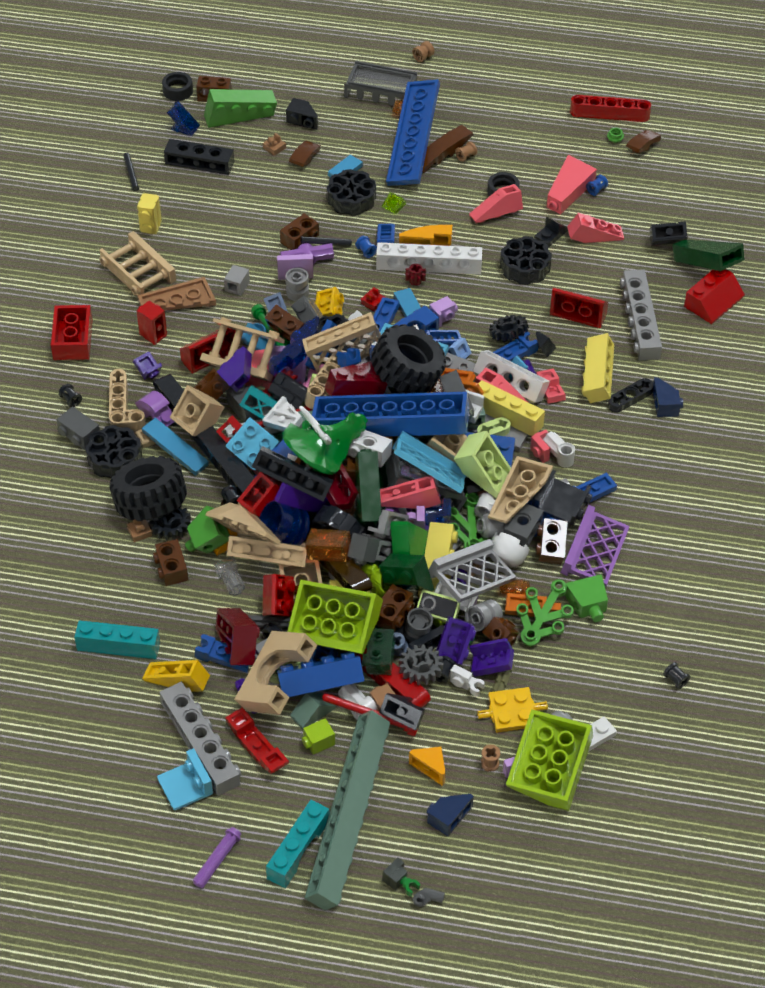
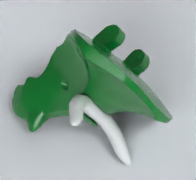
M299 406L301 413L313 429L305 430L290 423L283 431V440L301 460L313 467L314 471L320 474H335L346 458L351 442L358 438L361 432L365 431L366 423L368 422L367 418L363 414L352 412L344 420L336 424L320 425L303 406Z

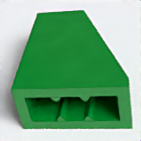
M391 521L393 554L425 555L428 531L408 521Z

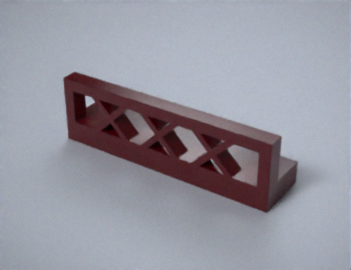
M343 464L333 475L321 473L334 480L326 495L329 503L341 510L351 509L359 492Z

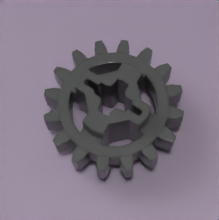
M424 644L421 648L414 645L413 650L407 648L406 653H401L399 672L403 673L404 679L409 677V683L417 681V685H420L424 681L428 685V680L435 682L436 676H441L443 657L439 656V651L433 652L432 646L426 649Z

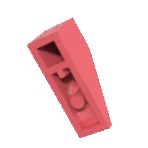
M430 475L380 489L381 507L417 509V506L428 508L441 504L435 479Z

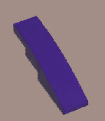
M282 482L274 499L278 503L315 513L320 510L322 505H331L327 497L323 502Z

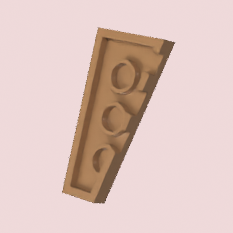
M205 277L137 295L140 306L150 300L154 304H158L163 310L216 305V299Z

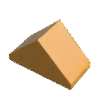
M441 747L413 749L409 752L410 765L441 786L445 784V766Z

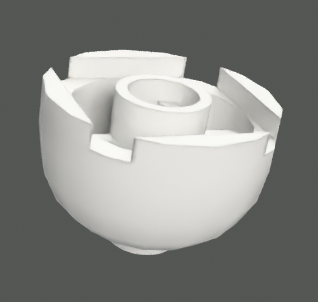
M496 532L491 540L494 543L493 551L510 568L521 565L530 551L526 544L524 547L521 546L519 539L506 533L500 532L498 536Z

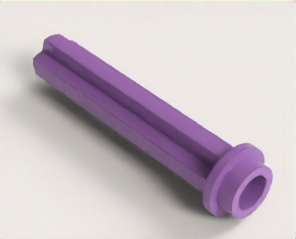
M231 827L225 831L226 835L194 877V885L203 888L234 844L241 840V833L236 828Z

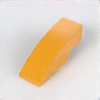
M429 225L399 233V244L451 246L453 225Z

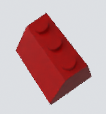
M728 269L722 271L712 270L686 292L684 307L710 324H713L745 296V293L731 271Z
M559 288L552 289L550 315L597 328L602 327L607 315L608 301Z
M227 328L219 351V358L224 359L225 356H228L236 330ZM219 330L180 348L181 361L192 374L210 366V364L201 361L200 357L202 353L209 355V352H212Z

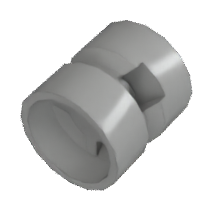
M302 268L288 270L285 276L287 297L293 301L299 300L304 295L308 297V272Z
M492 599L470 606L465 612L466 622L475 626L474 630L476 631L484 630L493 617H503L501 606Z

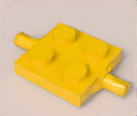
M529 687L488 693L489 709L477 711L478 719L491 718L496 733L525 729L531 709L536 711L548 710L547 701L534 703Z

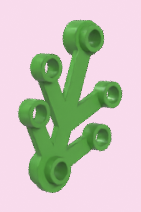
M474 492L466 493L465 497H468L463 505L467 509V521L454 507H450L446 512V517L449 520L457 522L450 524H454L455 531L458 532V538L464 543L463 548L489 539L483 537L476 538L478 531L474 509L479 496ZM459 525L468 533V537L460 530Z
M558 579L552 582L551 593L542 609L537 599V589L529 587L526 590V598L530 601L535 616L533 625H531L527 615L528 606L521 603L516 608V613L520 616L524 627L521 632V640L525 645L534 646L540 642L542 637L553 634L560 635L564 632V624L561 621H555L551 627L540 629L543 623L573 616L574 609L569 604L564 605L561 610L550 612L557 598L566 594L567 585L563 580ZM562 585V588L558 589L555 586ZM529 592H534L535 595H534V596H529L528 593H529ZM524 608L526 611L520 612L519 609ZM569 609L571 613L567 614L564 610ZM559 625L562 629L556 630L554 627ZM533 633L535 636L530 638L527 635Z

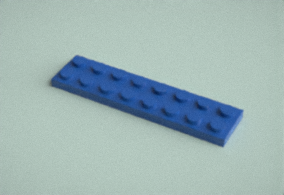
M439 79L407 82L386 179L388 186L420 184L440 87Z

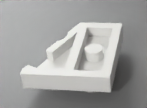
M282 396L262 419L264 426L284 431L290 423L300 427L303 418L292 404H289L287 399Z

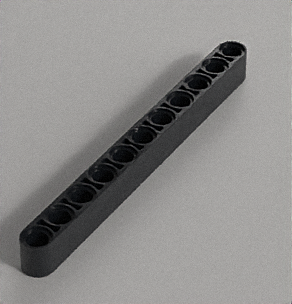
M168 374L153 380V386L155 391L161 393L169 401L167 405L173 412L184 390L175 378ZM211 426L196 436L188 433L229 485L236 486L238 495L241 496L254 480V477L240 459L226 448L227 443L216 432V429Z

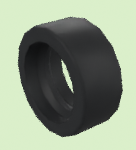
M185 72L167 74L162 80L163 95L173 101L188 99L193 93L192 78ZM174 84L185 85V87L178 89L171 88L170 86Z
M508 172L495 173L488 180L487 194L491 196L498 189L495 188L497 185L509 186L515 184L519 188L520 181L515 175Z

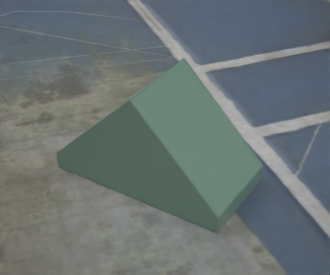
M323 692L306 693L290 714L291 718L302 730L304 727L315 723L336 709L334 704L323 701Z

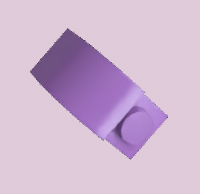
M151 391L135 402L138 409L144 412L145 418L151 416L154 419L156 417L167 427L175 422L170 418L172 411L167 405L169 401L161 393Z

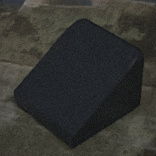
M537 331L536 337L539 347L545 356L548 357L556 349V346L549 337Z

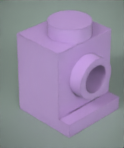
M448 296L429 304V309L439 317V327L442 326L443 322L454 318L455 312L458 311L456 303L452 302Z

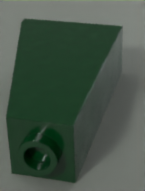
M684 239L673 244L675 262L722 271L745 260L743 243Z
M362 449L355 456L356 489L359 492L356 497V519L368 530V526L378 527L381 515L377 451H372V449Z

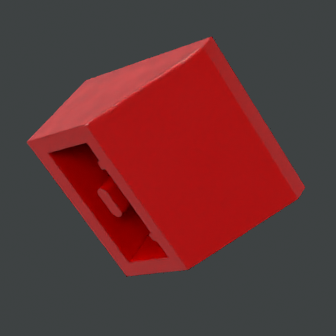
M261 471L237 500L249 512L270 522H273L286 506L274 500L282 481Z
M280 574L263 575L262 616L291 617L295 603L293 601L295 591L294 576Z

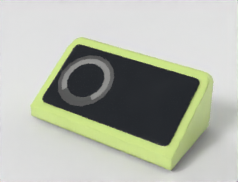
M422 590L417 608H424L431 613L434 619L446 622L448 616L457 617L460 603L455 598Z

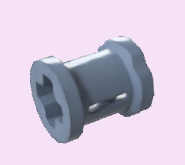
M392 633L387 639V644L395 656H401V653H406L407 648H409L407 641H405L401 633Z

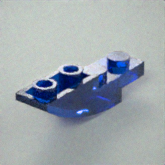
M318 316L308 320L299 330H295L290 336V344L285 346L282 352L270 359V374L275 376L287 366L294 370L306 358L307 354L302 339L318 333Z

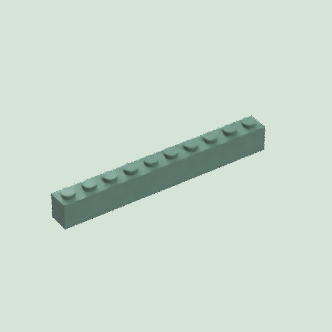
M372 710L358 716L305 895L306 900L324 911L338 906L342 899V889L347 881L346 875L353 860L354 847L358 843L357 837L363 825V816L368 807V799L374 786L375 774L379 769L378 764L384 751L385 739L389 734L390 722Z

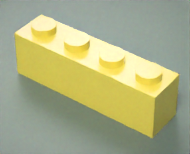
M605 333L587 338V346H585L586 359H584L585 372L583 373L584 386H582V394L588 399L589 403L611 399L614 343L609 334Z
M483 380L478 383L484 392L483 407L485 414L495 419L500 417L510 420L512 427L530 436H533L544 426L545 410Z
M430 522L425 549L428 569L433 560L455 552L453 544L457 543L458 532L455 531L454 524ZM444 574L446 578L451 579V575ZM437 577L432 578L434 590L439 582ZM418 591V598H420L422 591Z

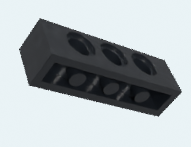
M169 139L164 150V161L166 165L229 175L235 162L234 149Z
M264 446L259 450L252 465V468L323 502L334 481Z

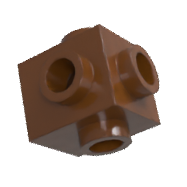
M493 617L482 632L490 641L506 638L511 646L514 645L519 634L514 629L516 626L511 621L501 617Z

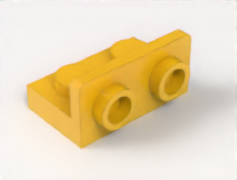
M336 287L317 292L315 304L323 316L329 317L335 314H343L344 296Z

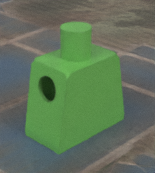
M210 506L204 507L189 524L187 530L191 539L185 543V546L190 552H194L197 549L210 553L229 541L230 534L227 528L206 516L207 511L215 508Z
M602 575L566 583L567 591L565 597L578 616L581 618L591 616L593 622L603 620V612L607 610L608 598Z

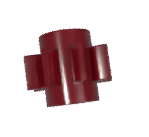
M411 264L409 268L405 269V280L409 281L411 285H420L422 281H426V268L422 269L420 264Z

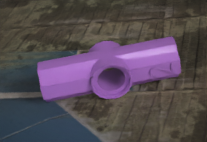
M304 243L298 249L280 252V255L313 254V265L316 261L334 258L332 243L318 246Z

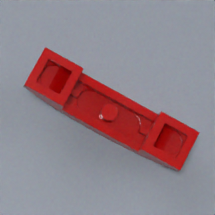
M243 707L225 717L226 722L240 743L266 771L272 774L289 764V760L278 747L274 748L257 729L254 720Z

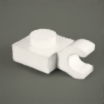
M455 664L450 670V682L456 687H462L466 690L470 689L472 695L479 696L480 690L475 687L484 689L485 682L483 680L472 677L471 672Z

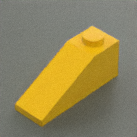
M198 660L150 662L142 679L146 682L165 687H171L182 681L185 688L189 687L191 692H201L204 690L210 674Z

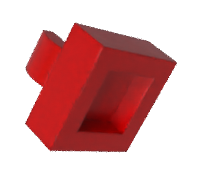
M373 287L361 298V304L375 312L381 299L385 298V296L380 294V290Z

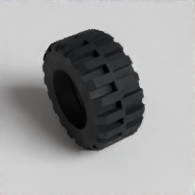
M406 324L391 326L382 333L371 353L372 367H375L376 375H379L380 380L386 382L387 386L391 389L394 388L397 392H404L406 394L428 393L433 389L444 372L446 357L443 349L440 348V344L437 341L435 342L430 334L427 335L422 329L418 330L414 326L408 327Z
M164 456L143 457L137 461L129 462L128 465H123L120 467V470L114 473L109 485L116 511L119 515L131 521H150L154 518L159 519L165 514L169 515L174 509L177 510L183 504L187 495L181 467L176 461Z

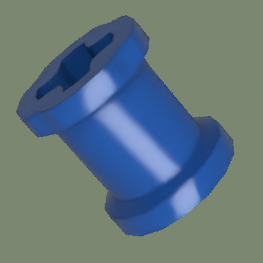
M599 174L594 181L586 184V189L591 195L596 196L601 189L608 187V180L605 176Z
M361 236L357 239L355 246L357 249H361L365 258H371L377 253V246L372 244L367 236Z

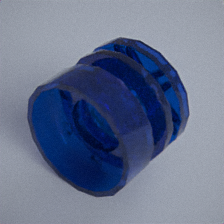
M270 501L266 504L259 517L281 541L280 543L300 546L309 531L310 520L306 510L294 508L276 501Z

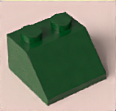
M391 553L379 565L383 581L387 585L391 586L393 584L405 590L434 591L425 555Z

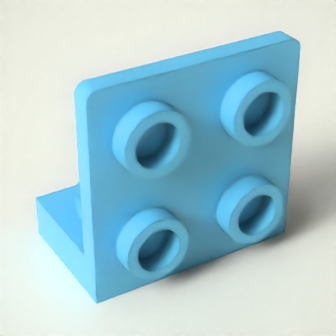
M249 417L226 444V448L251 469L256 470L252 468V465L261 447L264 446L272 450L279 441Z
M194 748L186 751L187 760L185 764L157 776L173 810H178L213 794L212 781Z

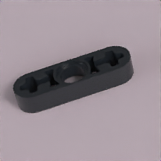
M642 378L611 395V399L608 400L609 410L621 412L653 393V382L650 379ZM633 393L635 397L630 398L626 394Z

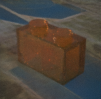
M311 529L305 544L308 560L347 562L349 544L351 543L350 531Z

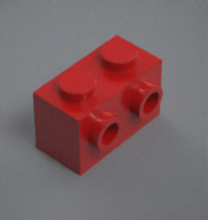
M150 300L141 305L136 310L139 335L156 345L167 336L165 310Z

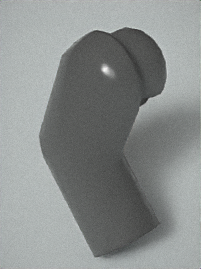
M424 888L413 896V903L418 907H422L431 901L443 903L445 892Z

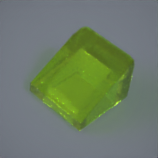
M389 192L382 207L397 214L407 202L404 198Z

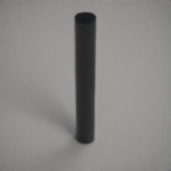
M125 153L123 157L133 191H138L139 186L130 154Z
M301 236L300 243L321 245L332 243V245L351 246L352 240Z

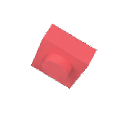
M547 430L537 432L531 436L530 449L534 456L539 458L542 463L549 461L550 447L543 440L546 434L549 433Z

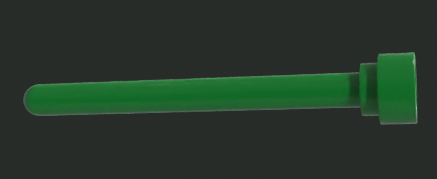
M261 304L254 305L251 309L253 317L261 321L268 333L269 330L273 331L268 327L265 320L267 311ZM275 341L276 346H285L284 343Z

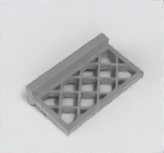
M490 539L433 560L429 568L431 579L437 577L458 603L510 583L516 579V576L493 551L494 543ZM490 557L495 562V564L485 561L486 558ZM472 563L481 565V569L473 567ZM485 567L493 569L494 573L485 571ZM458 569L466 570L467 574L458 572ZM498 571L504 573L507 577L498 575ZM471 572L480 575V579L471 576ZM444 574L453 576V580L446 578ZM484 577L493 579V583L485 581ZM457 578L466 580V584L457 582ZM470 582L478 584L479 588L470 586ZM456 588L466 590L465 594L461 595Z

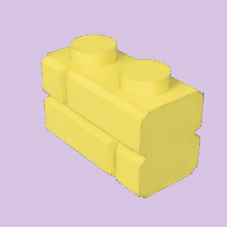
M144 193L137 205L140 231L157 234L162 222L159 196Z

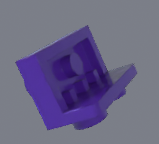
M448 616L436 650L439 651V656H448L457 664L462 665L463 660L465 661L469 654L468 645L470 641L474 640L476 634L475 626L469 622Z
M506 638L470 645L469 650L473 655L471 672L474 677L512 670L514 650Z

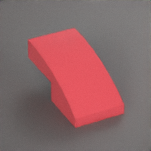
M554 368L536 372L537 375L550 381L544 395L548 404L566 400V394L559 384V377Z

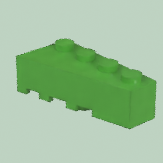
M209 89L204 117L208 128L274 116L277 101L272 90Z

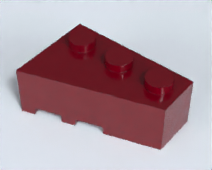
M371 362L330 369L325 390L329 396L385 394L387 383L380 380V376L376 375L374 371L375 367H372Z
M217 608L215 628L221 642H225L227 645L225 652L231 655L230 665H253L255 662L256 640L260 635L258 625L241 608Z

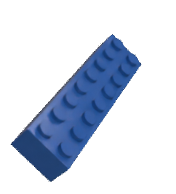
M438 392L316 396L312 416L320 425H333L344 420L349 413L363 414L368 420L365 430L381 436H400L402 431L410 436L467 434L469 419L468 393Z

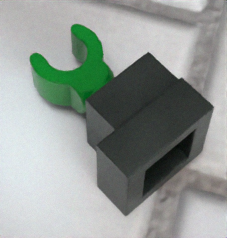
M398 857L383 871L382 881L395 891L402 885L405 893L412 897L413 891L409 887L414 886L416 889H420V883L417 880L407 878L404 862Z

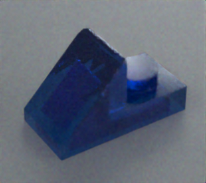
M179 101L175 102L167 112L175 122L171 127L173 131L192 136L200 126Z
M443 498L441 506L425 508V524L427 526H430V522L449 524L451 519V499Z

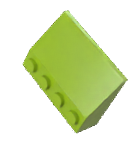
M300 579L287 632L305 633L318 646L363 654L378 621L383 599L375 593Z
M531 709L506 786L548 806L569 811L593 739L592 725Z

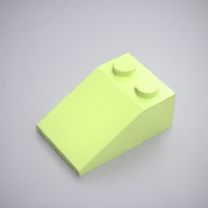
M487 431L468 435L454 458L464 475L497 498L511 467Z

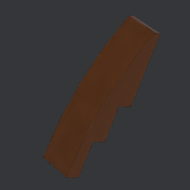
M460 125L427 147L422 172L425 173L434 163L438 165L447 156L452 157L455 154L456 148L462 147L474 135L473 132Z

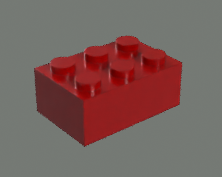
M91 305L54 306L51 337L53 360L90 359L93 323Z

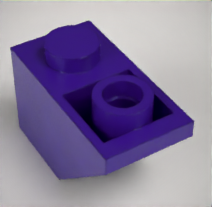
M242 346L217 371L236 392L250 380L252 354Z

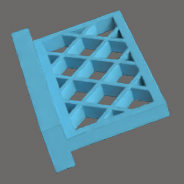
M401 432L392 447L394 454L461 494L464 490L466 475L463 474L459 466L406 432Z

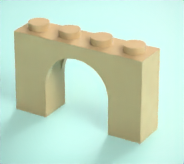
M271 631L234 700L246 711L280 715L289 696L278 686L268 685L272 674L277 668L289 661L309 662L317 644L305 633Z

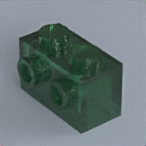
M374 628L366 646L367 653L363 654L362 665L366 666L367 674L392 675L395 649L394 629Z

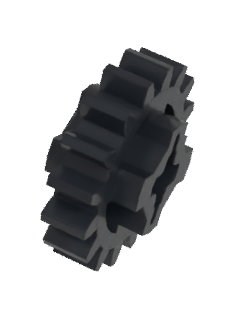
M507 315L500 317L498 321H493L494 324H490L489 331L492 339H496V341L502 339L505 342L518 339L519 335L524 336V332H528L529 326L526 317Z
M181 504L177 510L174 509L169 515L165 514L159 519L154 518L150 520L149 527L153 535L158 534V539L164 536L166 541L169 540V537L175 540L176 536L182 538L183 532L188 533L187 528L191 523V516L187 508L182 509Z

